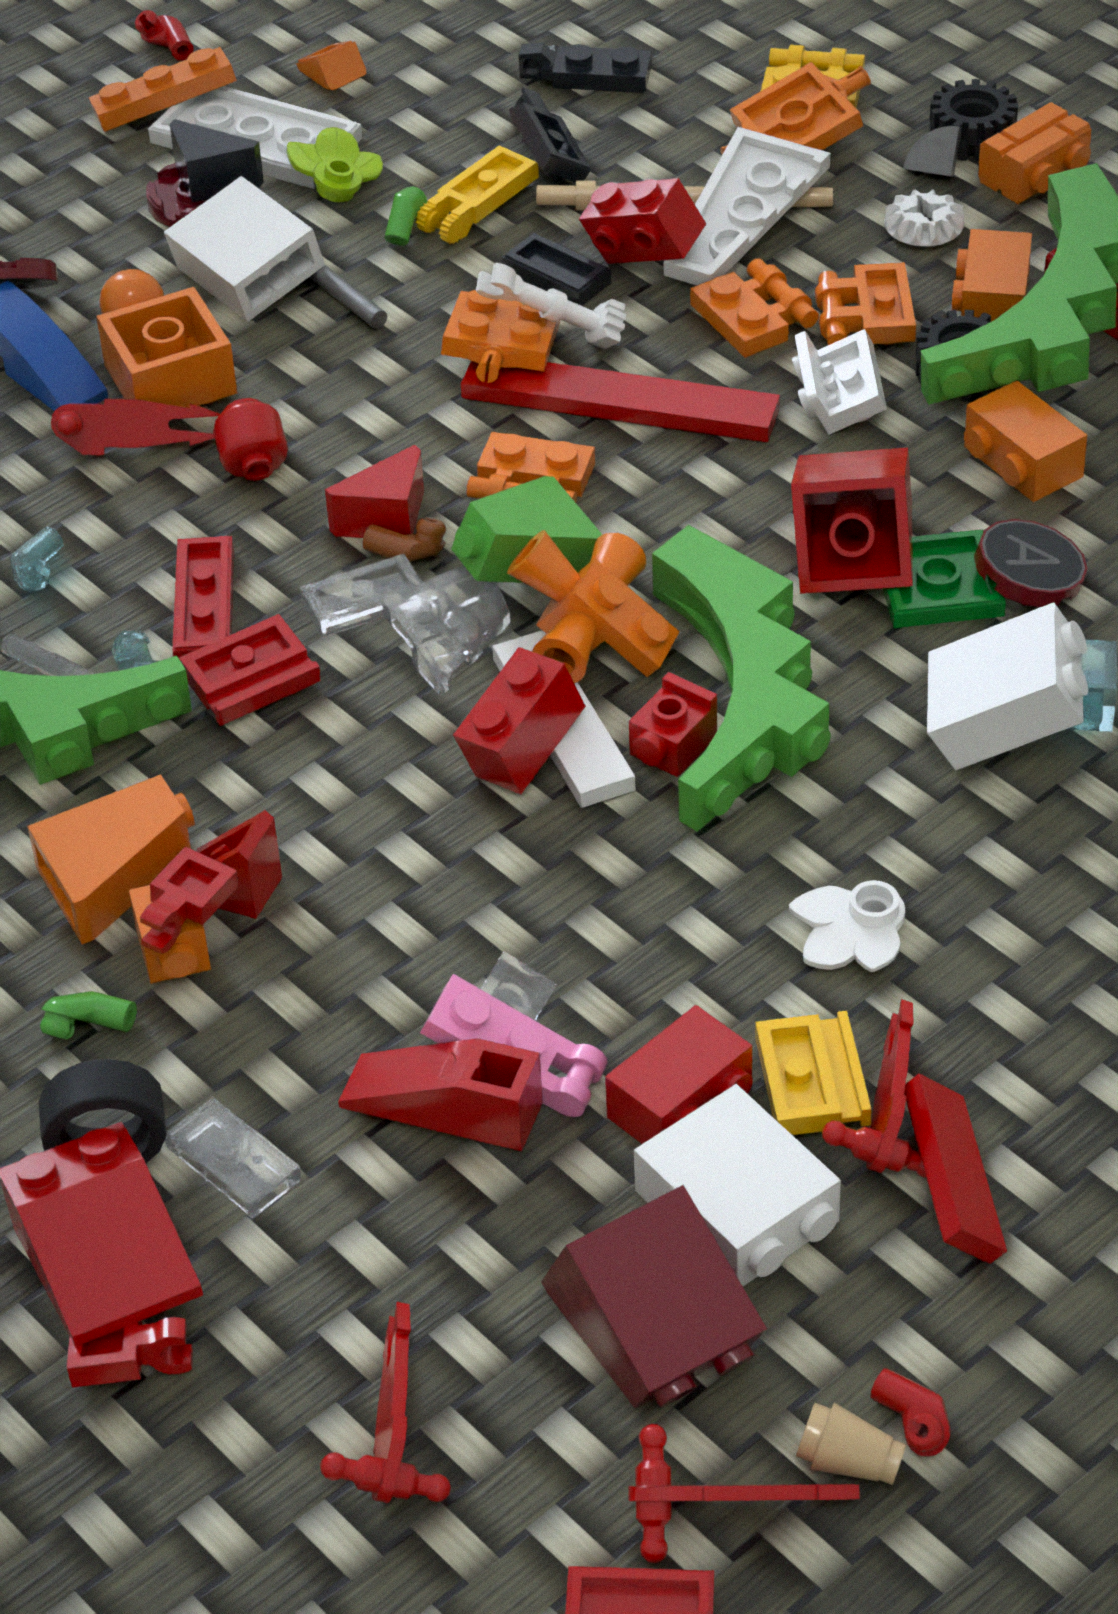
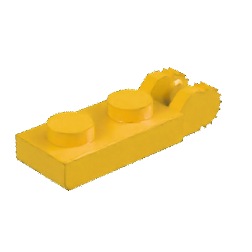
M500 145L438 189L437 194L430 198L426 204L424 203L417 212L416 227L426 233L434 232L436 228H439L440 238L449 244L458 243L459 239L462 240L468 235L473 223L477 224L539 178L538 163Z

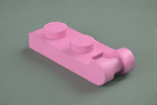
M455 974L451 976L420 1031L421 1034L437 1043L479 1038L539 1052L543 1104L568 1117H579L584 1113L591 1098V1092L588 1088L590 1084L597 1083L600 1080L608 1063L607 1057L598 1048L589 1044L576 1045ZM550 1065L566 1073V1077L559 1078L548 1071Z

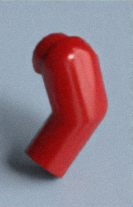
M884 1368L873 1384L870 1398L901 1414L905 1439L913 1452L924 1457L935 1456L942 1452L951 1436L943 1398L938 1393L888 1368Z

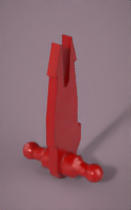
M104 399V404L68 403L61 405L52 414L51 427L57 437L82 455H105V447L141 448L190 441L191 446L214 439V434L209 432L172 429L169 426V421L172 419L215 417L221 413L190 403V408L141 399Z
M901 999L898 1014L892 1013L883 1048L884 1055L874 1098L870 1128L864 1126L854 1130L846 1127L840 1121L832 1120L824 1125L822 1138L830 1146L840 1145L850 1149L853 1157L866 1161V1167L871 1171L882 1173L885 1168L895 1172L909 1169L917 1172L922 1178H926L920 1152L912 1150L908 1141L897 1138L907 1096H904L908 1072L911 1028L914 1025L913 1003Z
M396 1302L395 1317L389 1316L376 1418L375 1457L363 1455L358 1460L345 1458L340 1453L330 1452L322 1458L320 1470L322 1475L331 1481H338L339 1479L352 1481L357 1490L371 1492L372 1499L375 1501L389 1503L392 1497L407 1500L416 1494L426 1496L433 1502H441L449 1496L451 1491L450 1481L446 1476L441 1474H432L431 1476L420 1474L414 1465L401 1462L407 1429L405 1410L408 1384L409 1334L411 1332L410 1304Z
M648 1424L640 1431L639 1442L642 1446V1461L635 1467L636 1486H628V1501H636V1520L643 1526V1540L640 1545V1553L649 1563H659L668 1554L669 1548L665 1540V1525L672 1519V1501L860 1499L859 1485L855 1484L671 1485V1467L664 1461V1446L667 1442V1434L663 1427L658 1424Z

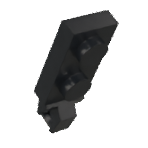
M541 42L522 44L519 52V75L521 79L552 81L553 88L644 93L647 89L652 67V51L636 50L632 47H619L616 49L590 48L583 44L558 47L557 45L548 46Z
M523 87L521 95L509 112L514 126L518 127L523 135L522 140L524 144L530 148L536 158L539 170L545 176L555 181H562L563 178L575 183L576 180L584 181L590 173L591 167L561 116L549 112L539 93Z

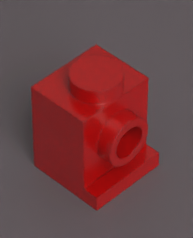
M668 672L662 678V688L629 720L630 755L640 759L649 766H655L679 777L709 746L717 732V694Z

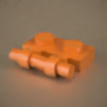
M759 258L752 260L747 266V274L752 278L744 282L733 271L690 288V305L744 358L788 341L789 325L798 322L804 328H811L817 323L819 318L818 312L811 307V299L801 289L791 288L787 284L786 275L779 268L772 264L767 265ZM772 298L776 301V303L771 305L765 302Z
M905 262L854 265L853 278H838V275L833 271H824L819 275V284L815 289V298L818 308L823 311L819 318L821 335L827 339L828 346L846 338L850 332H860L864 329L873 344L891 345L901 342H915L916 322ZM857 303V306H845V304Z
M491 432L477 464L478 477H469L467 497L480 499L543 476H553L576 503L577 497H582L595 466V447L573 444L566 441H552L524 437L517 434Z

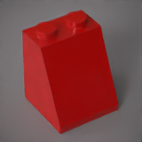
M908 447L799 455L791 482L800 594L913 586L912 494Z

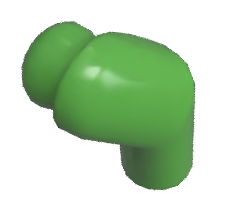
M95 991L55 996L45 1002L41 1010L45 1011V1014L40 1022V1030L47 1035L69 1039L74 1034L75 1021L80 1020L128 1032L135 1022L137 1006L133 1001Z

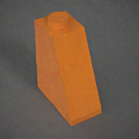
M160 774L27 827L36 868L83 945L93 941L132 906L129 895L130 889L150 885L184 847L191 849L188 828L193 827L195 821L186 797L183 793L174 795Z

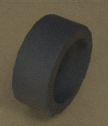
M99 1059L80 1062L56 1074L44 1086L38 1102L40 1132L44 1151L82 1137L89 1131L99 1129L81 1127L69 1121L88 1111L106 1108L126 1110L135 1114L132 1119L123 1122L146 1164L161 1151L167 1136L160 1083L147 1069L129 1061Z

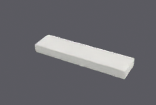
M542 630L493 645V661L499 671L502 670L518 647L533 651L534 646L546 633ZM576 682L574 684L586 707L556 746L550 757L579 806L583 808L636 791L634 773L580 685Z

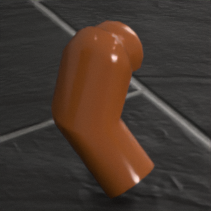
M421 518L416 524V534L403 535L372 524L367 528L362 544L366 551L401 563H407L438 555L446 544V541L443 540L446 526L438 519Z

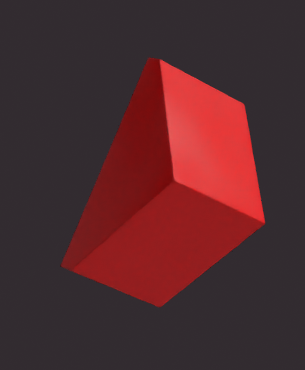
M413 445L326 488L325 497L329 531L337 537L363 538L367 528L374 524L403 535L413 534L424 495L421 450L416 445Z
M266 810L196 850V852L237 870L238 888L219 909L257 919L282 879L275 820Z

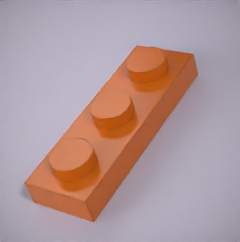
M221 47L216 49L204 48L191 53L187 60L171 66L159 65L150 68L143 74V77L130 82L108 84L98 94L88 98L95 116L103 131L106 132L237 80L232 65Z

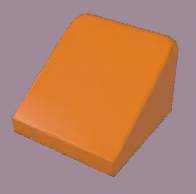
M352 41L331 44L299 59L298 63H296L299 71L328 90H336L366 74V67L356 42Z

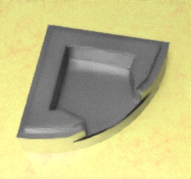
M941 127L922 136L910 149L903 169L954 176L962 127Z

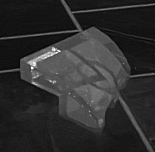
M464 565L382 599L384 618L410 646L413 666L438 695L451 688V675L464 661L473 664L483 653L482 648L485 642L497 637L510 623V612L497 583L476 581Z

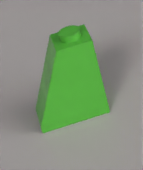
M543 476L470 502L461 526L456 531L451 550L476 581L523 583L507 574L508 568L525 545L542 530L547 532L577 573L590 563L595 541L602 533L553 476Z

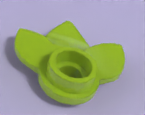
M330 127L323 129L317 135L315 144L288 142L286 153L290 164L296 171L313 177L317 192L329 201H349L353 198L354 193L360 189L362 182L375 180L382 173L383 162L381 156L371 152H359L357 140L351 133L341 128Z

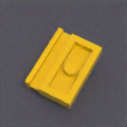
M847 1011L837 1012V1018L820 1020L819 1014L755 1022V1040L772 1116L791 1135L822 1132L824 1125L832 1120L842 1123L860 1121L861 1127L871 1125V1105Z

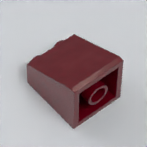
M684 1184L567 1244L541 1281L547 1294L634 1408L654 1398L660 1408L679 1400L697 1387L692 1378L713 1366L719 1376L738 1368L755 1356L751 1346L767 1330Z

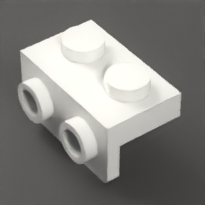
M865 329L820 350L815 348L806 331L795 335L798 355L792 357L795 371L804 385V388L798 390L801 404L810 419L819 418L829 435L857 422L866 421L873 415L887 409L874 344Z

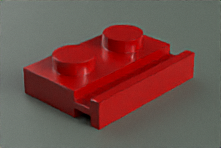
M280 614L179 657V660L186 669L188 684L207 710L211 709L219 726L321 681L319 664L316 661L312 662L307 656V649Z

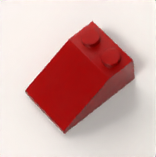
M122 1121L105 1128L94 1129L82 1137L43 1152L27 1155L20 1161L0 1168V1183L13 1228L75 1347L203 1296L201 1284L148 1167Z

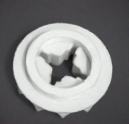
M913 189L910 196L896 195L894 203L886 206L884 224L888 233L903 243L915 246H936L955 239L964 228V211L962 205L954 203L952 195L938 196L934 189L929 193H920Z

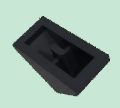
M176 119L169 124L175 166L192 203L210 199L241 176L257 188L264 183L259 141Z

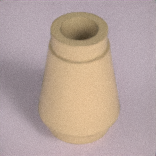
M835 1402L832 1408L814 1403L796 1457L811 1462L810 1470L876 1482L880 1480L893 1485L907 1444L894 1440L892 1436Z

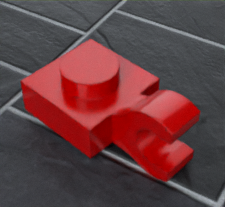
M184 847L150 883V899L152 903L141 914L140 922L151 927V929L141 939V945L163 955L176 942L186 919L203 926L238 888L237 870L188 847Z
M170 1317L142 1325V1321H139L77 1347L74 1346L69 1336L67 1372L72 1388L141 1380L142 1364L150 1365L166 1374H182L192 1370L193 1348L192 1344H186V1320L179 1317Z

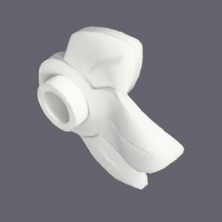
M876 880L866 881L858 884L852 891L837 886L820 887L802 894L789 904V912L814 928L809 934L803 949V961L809 966L833 970L845 967L856 959L858 964L864 969L875 972L889 965L899 953L901 942L897 931L905 920V905L896 889L888 883Z

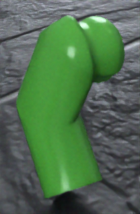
M414 186L407 187L395 193L384 237L389 243L400 246L408 244L413 223L418 214L417 212L424 203H427L425 194L419 188Z

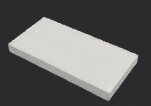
M225 86L171 106L148 128L150 143L173 149L169 124L174 119L259 141L263 175L312 189L316 188L313 177L296 171L290 164L286 153L288 142L315 144L317 135L323 129L330 127L341 128L351 133L357 142L362 139L361 124Z

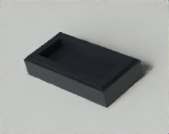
M532 233L501 256L502 264L514 269L524 282L545 291L554 288L565 293L567 300L580 306L611 284L610 268L536 233Z

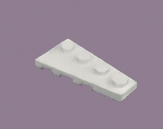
M738 127L695 204L705 220L706 226L684 259L664 260V276L700 285L718 276L725 275L830 168L831 153Z

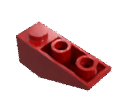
M479 1038L364 1053L360 1055L339 1098L338 1105L339 1108L522 1151L543 1104L540 1053Z

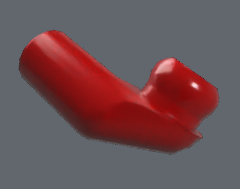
M151 10L143 11L137 16L135 28L140 33L141 38L147 43L168 47L173 57L181 61L187 60L188 56L193 53L194 46L182 23L177 18L167 15L157 16Z

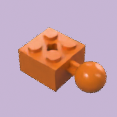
M137 269L119 271L105 282L99 299L102 314L97 315L96 318L104 366L124 399H141L190 408V403L198 406L210 404L218 399L238 394L231 343L195 287L164 295L161 285L153 276Z

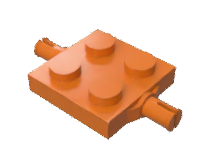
M810 62L731 108L730 113L733 123L737 128H745L818 150H824L863 127L860 112L847 97L871 85V80L862 66L837 80L822 74ZM728 145L720 148L722 155Z
M476 290L470 292L460 291L443 334L441 355L464 358L479 363L476 375L479 380L485 382L489 372L488 383L494 382L497 379L501 367H519L544 372L560 326V319L557 322L546 320L540 317L538 310L517 301L486 298L479 295Z

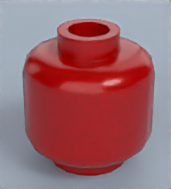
M242 398L228 404L215 420L213 434L223 468L230 474L253 481L262 480L269 477L286 460L288 444L278 411L271 405L254 398Z

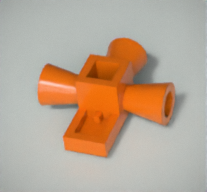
M542 530L525 545L508 568L507 574L551 598L536 624L546 635L534 646L532 652L564 663L574 683L584 677L591 651L604 641L643 675L648 677L661 667L680 632L628 587L646 567V555L635 540L620 533L601 535L595 541L590 563L577 573L547 532Z

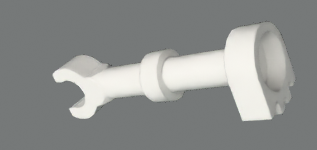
M500 263L493 265L492 275L484 271L478 274L476 292L481 296L505 301H517L538 310L540 317L546 320L557 322L560 319L584 329L586 341L602 349L609 348L621 340L619 333L624 330L625 324L623 321L626 320V314L623 313L625 311L624 303L610 299L592 311L567 300L565 293L554 288L545 291L524 282L514 269Z

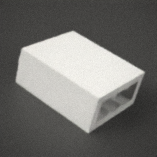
M242 176L164 231L178 269L246 322H249L325 266L313 229Z
M1053 602L928 652L927 734L955 770L1084 722L1083 696L1088 694V684L1082 671V655L1087 653V645L1079 625L1075 621L1068 622Z
M737 1084L634 1149L635 1191L648 1203L684 1184L742 1286L758 1276L765 1277L772 1274L780 1267L787 1256L809 1241L817 1242L822 1240L839 1222L841 1180Z

